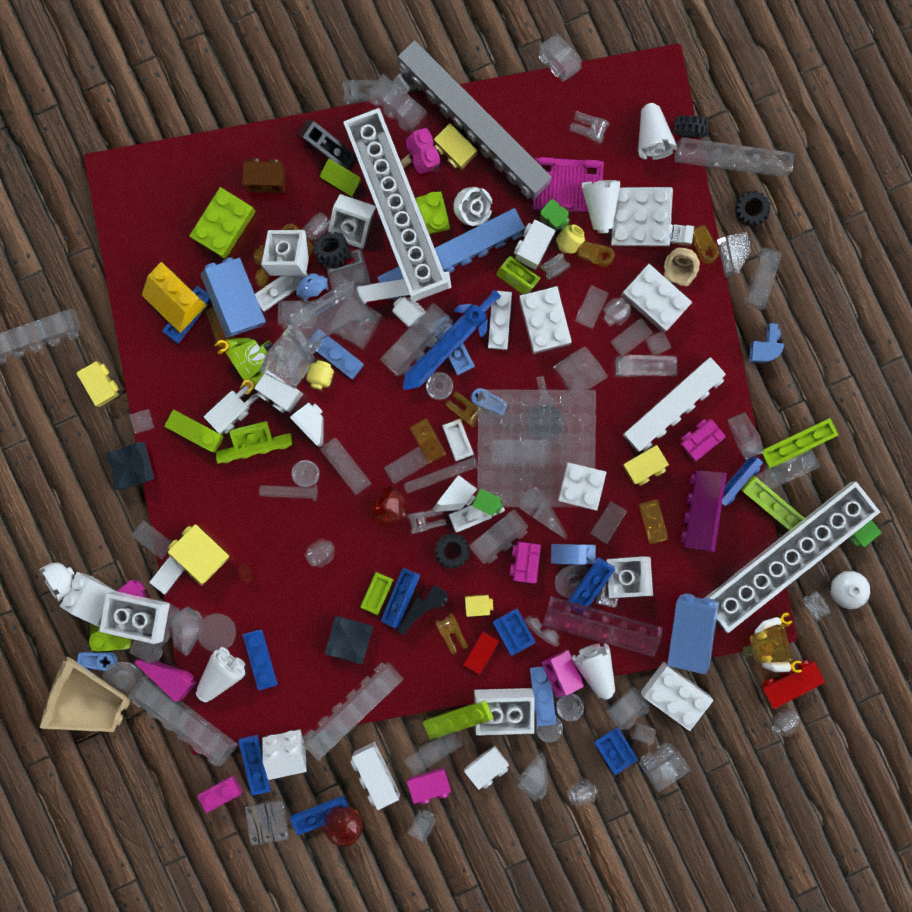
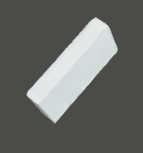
M461 419L442 425L455 461L474 455Z
M169 557L149 583L163 594H166L184 569Z

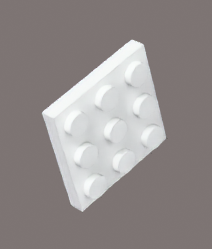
M672 187L620 188L612 228L611 245L670 246Z

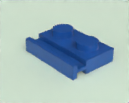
M517 608L493 621L511 656L536 643Z
M615 727V729L594 741L614 775L638 761L618 727Z

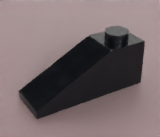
M306 120L295 135L315 151L347 170L357 157L354 152L314 121Z

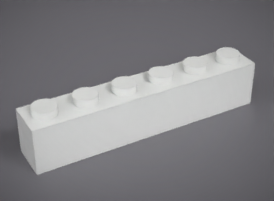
M710 357L623 434L624 438L637 452L641 450L645 452L653 445L651 441L655 437L660 439L667 432L665 428L670 424L674 426L681 420L679 416L683 412L688 414L696 407L694 403L698 399L701 401L710 394L708 392L713 386L717 388L724 382L722 378L726 374Z

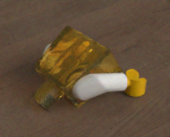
M784 613L781 618L776 617L763 621L756 628L755 634L750 636L751 645L743 647L744 656L746 658L754 656L756 663H761L763 668L774 672H789L790 670L795 673L801 672L802 670L794 668L796 663L802 662H792L784 627L789 626L792 622H785L783 620L784 617H788L790 614Z

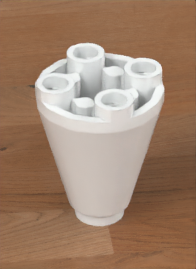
M224 647L215 650L198 684L196 696L201 701L208 702L237 683L245 675L244 661L240 658H234Z

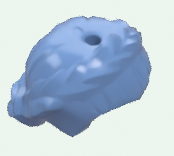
M315 273L303 277L298 282L296 296L301 297L306 302L307 298L318 296L322 290L327 289L328 291V279L323 275L319 276Z

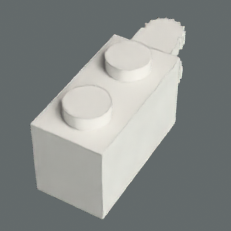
M247 386L237 394L231 391L204 418L219 434H228L235 427L233 424L238 419L242 421L249 414L247 412L250 409L249 406L259 398L257 393L244 402L241 398L249 389Z

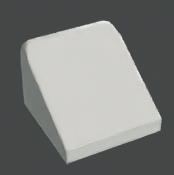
M399 74L393 81V85L401 95L409 94L416 89L412 84L414 81L409 76L406 78Z

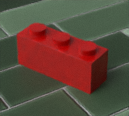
M806 659L801 661L802 663H798V667L795 669L802 670L801 672L795 673L792 670L780 672L781 676L775 679L770 677L763 681L764 684L760 688L771 708L775 709L825 683L814 661Z

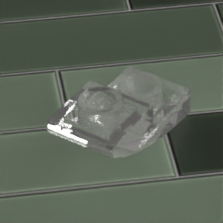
M417 447L384 469L392 482L396 484L429 462L420 447Z
M530 615L524 619L529 627L543 640L554 646L559 645L557 640L560 637L554 629L550 630L546 627L541 631L540 628L543 626L537 617L533 619Z

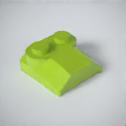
M441 191L430 192L425 196L415 198L429 235L450 230Z
M90 623L89 645L91 652L131 648L130 638L99 632L100 626Z

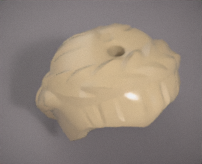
M676 248L666 257L664 277L671 283L689 286L699 271L700 261L697 255L690 249Z

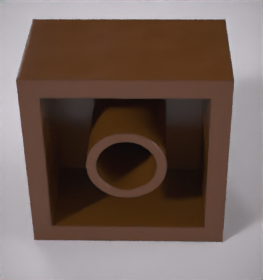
M251 158L248 161H243L242 184L247 192L285 193L286 169L283 163L277 159H268V162H260V159Z

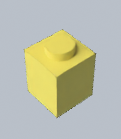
M488 595L465 596L467 617L490 615V610H493V599H489Z

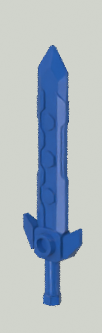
M496 290L479 307L477 305L464 304L459 305L454 310V312L465 313V315H462L444 336L405 374L404 390L420 387L477 327L480 337L487 332L488 320L484 312L501 297Z

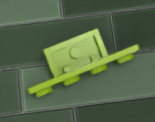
M267 421L230 430L234 447L217 451L216 460L217 463H229L234 459L248 458L259 453L265 454L275 449H285L292 445L291 433L272 437Z

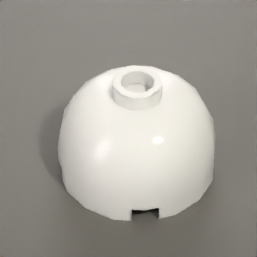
M477 187L465 188L457 194L454 200V212L462 223L480 226L491 215L490 204H492V199L485 189Z
M57 562L50 563L39 569L41 576H45V583L55 599L57 598L58 602L63 600L70 592L72 581L75 577L71 567L66 568L63 564Z
M843 571L836 575L831 583V597L840 607L857 609L863 606L869 599L871 593L870 585L867 579L860 573Z

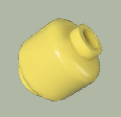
M577 225L565 226L556 238L559 250L563 253H575L585 241L583 230Z
M317 360L316 363L310 365L306 380L311 383L310 387L321 390L322 387L326 388L330 385L334 374L331 364Z

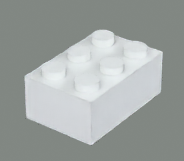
M650 264L645 267L621 294L624 299L663 333L670 328L692 303Z
M558 287L519 297L533 354L567 346L572 343Z
M117 591L106 593L99 632L152 644L162 642L170 603Z
M663 662L642 689L641 694L653 705L691 731L713 702V699L697 685Z
M532 688L474 690V704L486 700L493 715V719L475 725L476 735L534 734V694Z
M375 741L354 751L351 764L354 770L360 773L361 778L359 780L363 789L367 788L369 791L368 799L372 807L376 806L377 810L398 801L400 792Z

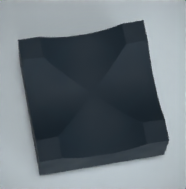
M145 442L134 443L105 453L113 472L115 490L126 489L154 480Z
M336 615L325 654L363 664L373 626Z

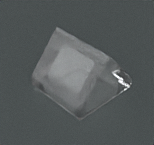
M638 723L632 739L647 745H653L656 729Z

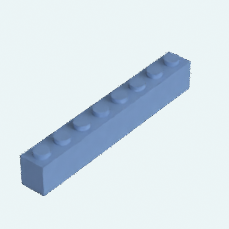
M514 208L436 247L435 251L443 271L451 273L455 270L454 267L460 264L465 266L472 262L471 258L477 255L479 258L489 253V249L493 247L496 249L506 245L505 241L511 238L514 241L522 237L525 227ZM400 267L377 277L379 283L404 279ZM403 296L393 297V298H387V299H388V300L392 299L393 301H395V300H397V299H399L400 297H403Z

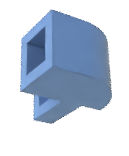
M770 323L767 325L766 342L753 341L750 343L749 362L766 363L781 354L784 344L777 343V340H780L781 334L778 324Z
M551 544V563L594 564L596 545Z

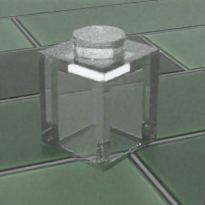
M425 809L424 811L418 810L408 829V834L425 843L436 823L434 814Z

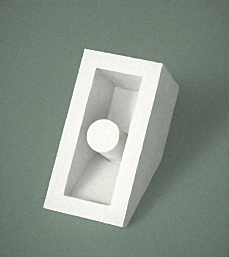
M458 475L432 510L435 512L461 510L465 504L469 506L475 499L473 494L477 489Z

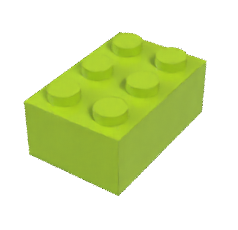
M220 187L191 232L190 237L221 258L226 259L256 211L252 206Z

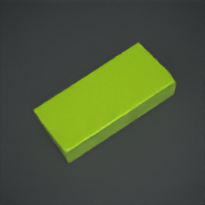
M328 159L320 175L321 179L353 197L362 182L359 176L331 159Z
M511 256L507 258L496 274L523 295L529 294L540 280V277Z

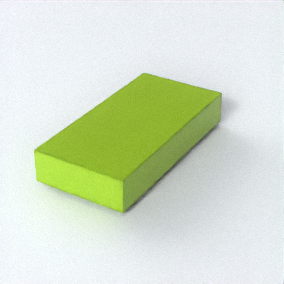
M376 572L360 607L378 615L394 579Z

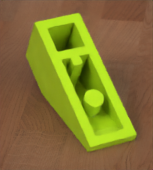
M174 409L164 426L213 453L217 452L224 438L218 432Z

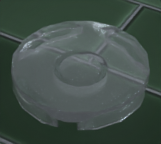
M215 613L208 615L201 621L198 626L197 636L200 644L211 652L219 650L220 647L228 649L236 638V627L230 617Z

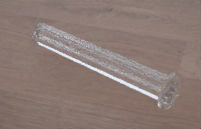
M472 455L473 458L407 482L404 484V488L407 493L476 467L478 470L479 467L475 456Z

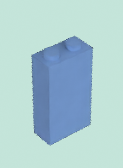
M231 257L223 260L221 264L211 263L204 267L205 269L200 275L226 338L261 327L266 322L240 258L233 260Z
M692 594L679 596L676 603L667 666L702 674L707 673L710 666L719 602H714L711 598H695Z

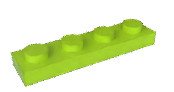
M828 418L761 450V455L767 467L771 468L838 436V433L831 418Z
M754 475L751 476L741 489L742 492L788 530H791L805 519Z
M486 700L426 719L423 721V725L431 740L493 719V715Z

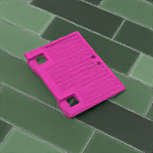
M535 158V161L540 166H551V172L547 173L552 178L550 185L534 199L532 209L542 210L550 200L554 199L560 204L559 207H563L567 211L588 212L581 183L592 181L593 184V182L603 180L604 162L598 160ZM587 168H596V174H587Z

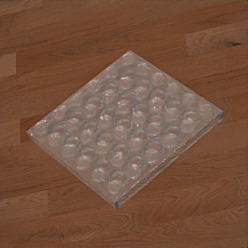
M478 390V492L482 488L502 498V507H581L558 501L567 462L595 469L596 390Z

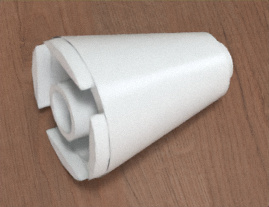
M649 103L641 110L638 153L643 159H647V156H652L653 160L665 158L673 154V149H677L676 142L660 106Z
M601 180L593 182V184L592 181L581 183L593 229L597 230V233L609 232V229L613 228L620 181Z
M604 643L603 647H600V644L590 645L579 651L580 655L577 657L574 654L572 657L573 663L596 696L603 700L611 698L615 692V683L609 645Z

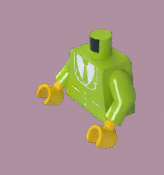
M250 338L218 341L214 346L220 345L222 350H219L217 353L222 354L226 351V354L244 380L240 388L247 386L249 389L245 394H249L267 369H269L271 363L266 356L275 351V348L270 341L259 346L256 340H251Z

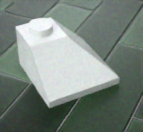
M307 403L290 418L317 446L321 447L323 445L324 417L321 415L323 411L316 404L312 406L310 403Z

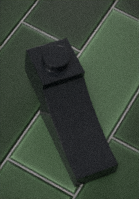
M434 584L425 601L417 597L398 632L405 635L410 626L422 614L432 608L438 610L439 606L444 607L449 598L446 596L447 591Z

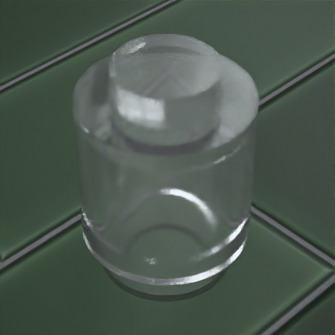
M321 212L317 215L315 214L303 227L306 237L311 241L317 240L329 228L330 220Z

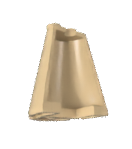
M66 657V661L62 662L49 693L40 728L114 732L116 725L120 726L123 715L121 711L128 708L130 698L72 658Z

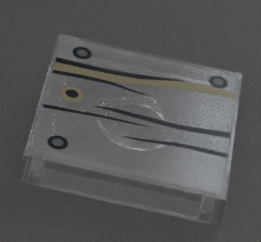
M284 800L245 806L251 845L290 838Z

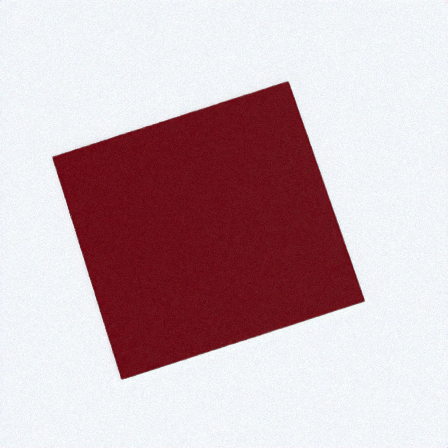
M680 44L459 84L534 160L540 157L568 160H598L604 162L603 180L620 181V188L672 187L671 225L694 226L692 244L690 246L670 243V246L611 245L612 228L607 233H597V230L593 229L589 212L568 211V218L570 219L568 225H577L584 232L585 241L581 247L572 254L560 251L556 241L557 235L561 232L558 230V232L554 233L536 270L522 264L540 277V280L530 293L558 287L572 342L570 345L536 354L532 352L519 297L523 294L496 275L509 256L516 259V254H514L515 248L520 240L524 241L525 237L523 236L514 241L512 238L505 241L506 245L496 249L493 247L489 249V253L479 258L477 255L471 258L472 262L465 266L460 264L454 267L455 270L449 273L451 288L416 301V303L421 305V308H424V311H427V314L415 326L408 327L392 311L395 308L393 304L397 300L393 301L386 298L362 303L359 300L358 286L379 283L377 277L399 267L377 208L364 248L361 249L348 244L350 253L360 252L362 263L330 272L329 266L323 267V264L320 265L316 259L313 249L314 242L317 241L318 237L321 238L322 234H328L333 206L340 194L374 206L376 205L357 157L348 170L359 176L362 182L353 197L320 178L328 159L295 135L306 120H311L355 153L344 121L380 108L400 161L407 155L412 160V163L404 168V172L414 198L425 196L430 192L441 191L450 230L429 235L434 248L478 227L462 223L454 212L453 204L457 194L469 187L482 188L490 194L492 199L490 210L492 212L486 222L514 208L525 229L529 223L533 224L534 220L541 222L539 219L542 210L532 209L533 200L531 198L527 199L520 192L522 189L517 184L514 186L507 179L508 175L504 171L500 172L493 165L495 162L490 157L488 159L484 157L480 152L481 148L477 144L473 145L477 149V155L462 170L458 167H452L447 161L449 158L443 153L442 155L439 154L440 164L432 171L419 174L413 164V156L409 153L406 146V139L414 131L427 128L432 135L433 146H435L434 139L450 123L452 125L454 123L450 117L446 118L439 111L441 108L436 103L433 105L426 98L427 94L424 91L84 155L135 442H145L154 475V480L143 483L158 569L160 570L170 557L168 555L169 545L174 540L179 541L183 537L182 532L188 526L193 527L195 524L229 555V559L202 586L184 570L168 592L163 594L164 602L170 603L167 619L176 667L190 672L194 677L193 679L197 682L182 700L193 755L240 747L238 742L240 738L258 735L260 743H263V737L287 733L288 731L301 730L302 735L470 704L474 703V690L532 688L530 668L543 667L542 661L565 651H569L572 657L574 654L577 657L580 655L579 651L594 644H600V647H603L604 643L609 645L613 676L659 668L663 662L668 664L676 603L679 596L692 594L695 598H705L778 540L774 518L744 492L739 490L731 504L722 505L715 552L683 547V543L680 542L682 531L686 529V524L683 521L685 512L689 510V505L686 502L688 493L692 491V486L689 485L691 474H694L697 470L727 473L726 485L750 456L758 457L762 461L700 138L681 137L673 133L676 116H695L682 46ZM649 103L660 106L676 142L677 149H673V154L665 158L653 160L652 156H647V159H643L638 153L641 110ZM463 130L460 132L465 138L468 136ZM251 158L260 159V162H268V159L280 160L286 169L285 193L247 192L242 184L243 161H248ZM550 165L541 166L546 172H551ZM587 168V174H596V168ZM220 187L252 206L256 211L227 258L232 257L233 260L241 259L254 294L280 277L270 276L261 265L268 230L305 231L309 256L306 272L308 275L315 273L327 278L329 290H322L318 296L307 298L306 302L301 297L296 296L297 291H295L264 312L261 309L266 321L261 327L226 338L212 302H210L178 344L163 332V329L169 322L142 296L148 275L160 262L166 265L192 291L196 286H199L207 292L200 274L206 265L211 263L218 265L225 259L194 241L190 234ZM337 247L330 248L326 252H333ZM676 248L690 249L697 255L700 261L696 277L689 286H681L677 283L671 284L692 303L670 328L663 333L624 299L621 294L648 264L664 276V265L667 255ZM494 290L512 292L507 350L488 349L491 317L490 306L484 312L488 320L487 332L480 337L477 327L463 342L475 365L474 368L457 375L451 361L447 357L420 387L408 390L403 389L405 374L439 341L431 325L432 323L449 316L454 325L462 315H465V313L454 312L459 305L471 304L472 306L477 305L479 307ZM318 329L364 364L353 380L307 344ZM234 338H250L251 340H256L259 346L270 341L275 351L266 356L271 363L269 370L302 392L303 395L291 413L288 411L283 413L272 406L274 401L270 399L267 402L259 397L249 406L250 409L247 411L249 414L242 421L238 419L233 424L235 426L233 429L267 421L272 437L291 433V446L285 449L271 450L265 454L251 455L248 458L234 459L229 463H217L216 453L164 427L174 409L216 431L204 416L231 391L237 394L245 386L240 388L244 380L226 354V351L218 354L217 352L222 350V347L214 345L220 340L227 341ZM711 357L726 374L722 378L724 382L717 388L714 386L708 390L710 394L702 401L698 399L694 403L695 408L688 414L683 412L679 416L681 420L674 426L670 424L665 428L667 432L660 439L655 437L651 441L653 445L650 448L657 445L669 465L665 467L666 471L658 476L654 473L649 476L650 481L641 486L639 484L633 485L622 465L642 454L643 450L637 452L624 438L623 434ZM317 360L331 364V368L334 371L330 385L326 388L322 387L321 390L310 387L311 383L306 380L310 365L316 363ZM253 388L249 394H245L241 399L246 402L253 394L258 393V390ZM482 388L506 401L507 407L504 413L498 415L474 405L471 401L472 393L476 389ZM480 392L479 395L475 394V397H477V402H480L481 400L485 401V398H483V393ZM307 403H310L312 406L316 404L323 411L321 413L324 417L323 445L321 447L317 446L290 418ZM545 403H548L549 405H554L560 410L564 418L562 432L550 440L536 437L529 426L530 413L540 404L545 405ZM543 414L539 418L538 424L542 429H549L554 425V418L550 414ZM461 419L474 455L455 461L442 425ZM711 419L726 437L699 460L693 462L679 445L683 442L681 438L689 431L694 433L697 430L696 425L702 420L708 421ZM230 432L228 434H221L224 438L217 451L234 447ZM567 462L606 472L597 510L558 501ZM762 463L759 472L754 476L767 486ZM459 475L477 489L473 494L475 498L480 488L502 498L501 503H503L502 507H504L505 511L492 516L491 519L455 532L449 514L459 510L435 512L432 509ZM447 534H458L469 545V557L458 568H447L441 565L435 555L437 542ZM517 542L541 545L536 583L513 581V576H509L510 566L515 564V557H512L513 545L517 546ZM449 543L445 546L444 554L447 558L456 559L460 555L461 550L456 543ZM551 544L596 545L595 561L598 557L606 562L607 559L650 557L653 596L609 598L607 581L584 614L567 606L566 602L593 564L551 563ZM403 568L419 574L420 577L400 626L417 597L425 601L434 584L447 591L446 596L449 597L444 607L439 606L438 610L432 608L422 614L410 626L405 635L398 632L397 628L381 621ZM376 572L394 579L378 615L360 607ZM787 587L729 633L725 632L716 621L711 658L747 651L746 648L753 647L754 650L761 649V642L755 635L756 628L765 620L776 617L781 618L784 613L790 615L784 617L783 620L785 622L792 621L791 624L767 630V638L775 639L782 644L796 642L797 635ZM488 595L489 599H493V610H490V615L467 617L465 596ZM517 608L536 643L511 656L493 621ZM336 615L373 626L363 664L325 654ZM262 629L278 685L258 691L243 634ZM483 631L499 640V643L479 675L463 664ZM224 647L234 658H240L244 661L245 675L241 680L214 699L203 702L196 696L198 684L211 655L215 650ZM580 673V675H581V677H582V682H586V680L584 679V677H583L582 674Z

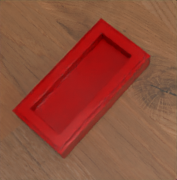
M482 631L463 665L480 675L498 645L499 640Z

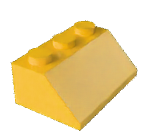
M162 262L148 275L142 296L181 333L207 305Z

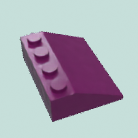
M697 470L694 474H691L689 485L692 486V491L688 493L686 502L689 505V510L685 512L683 521L686 524V529L682 531L680 540L683 543V547L715 552L727 473Z

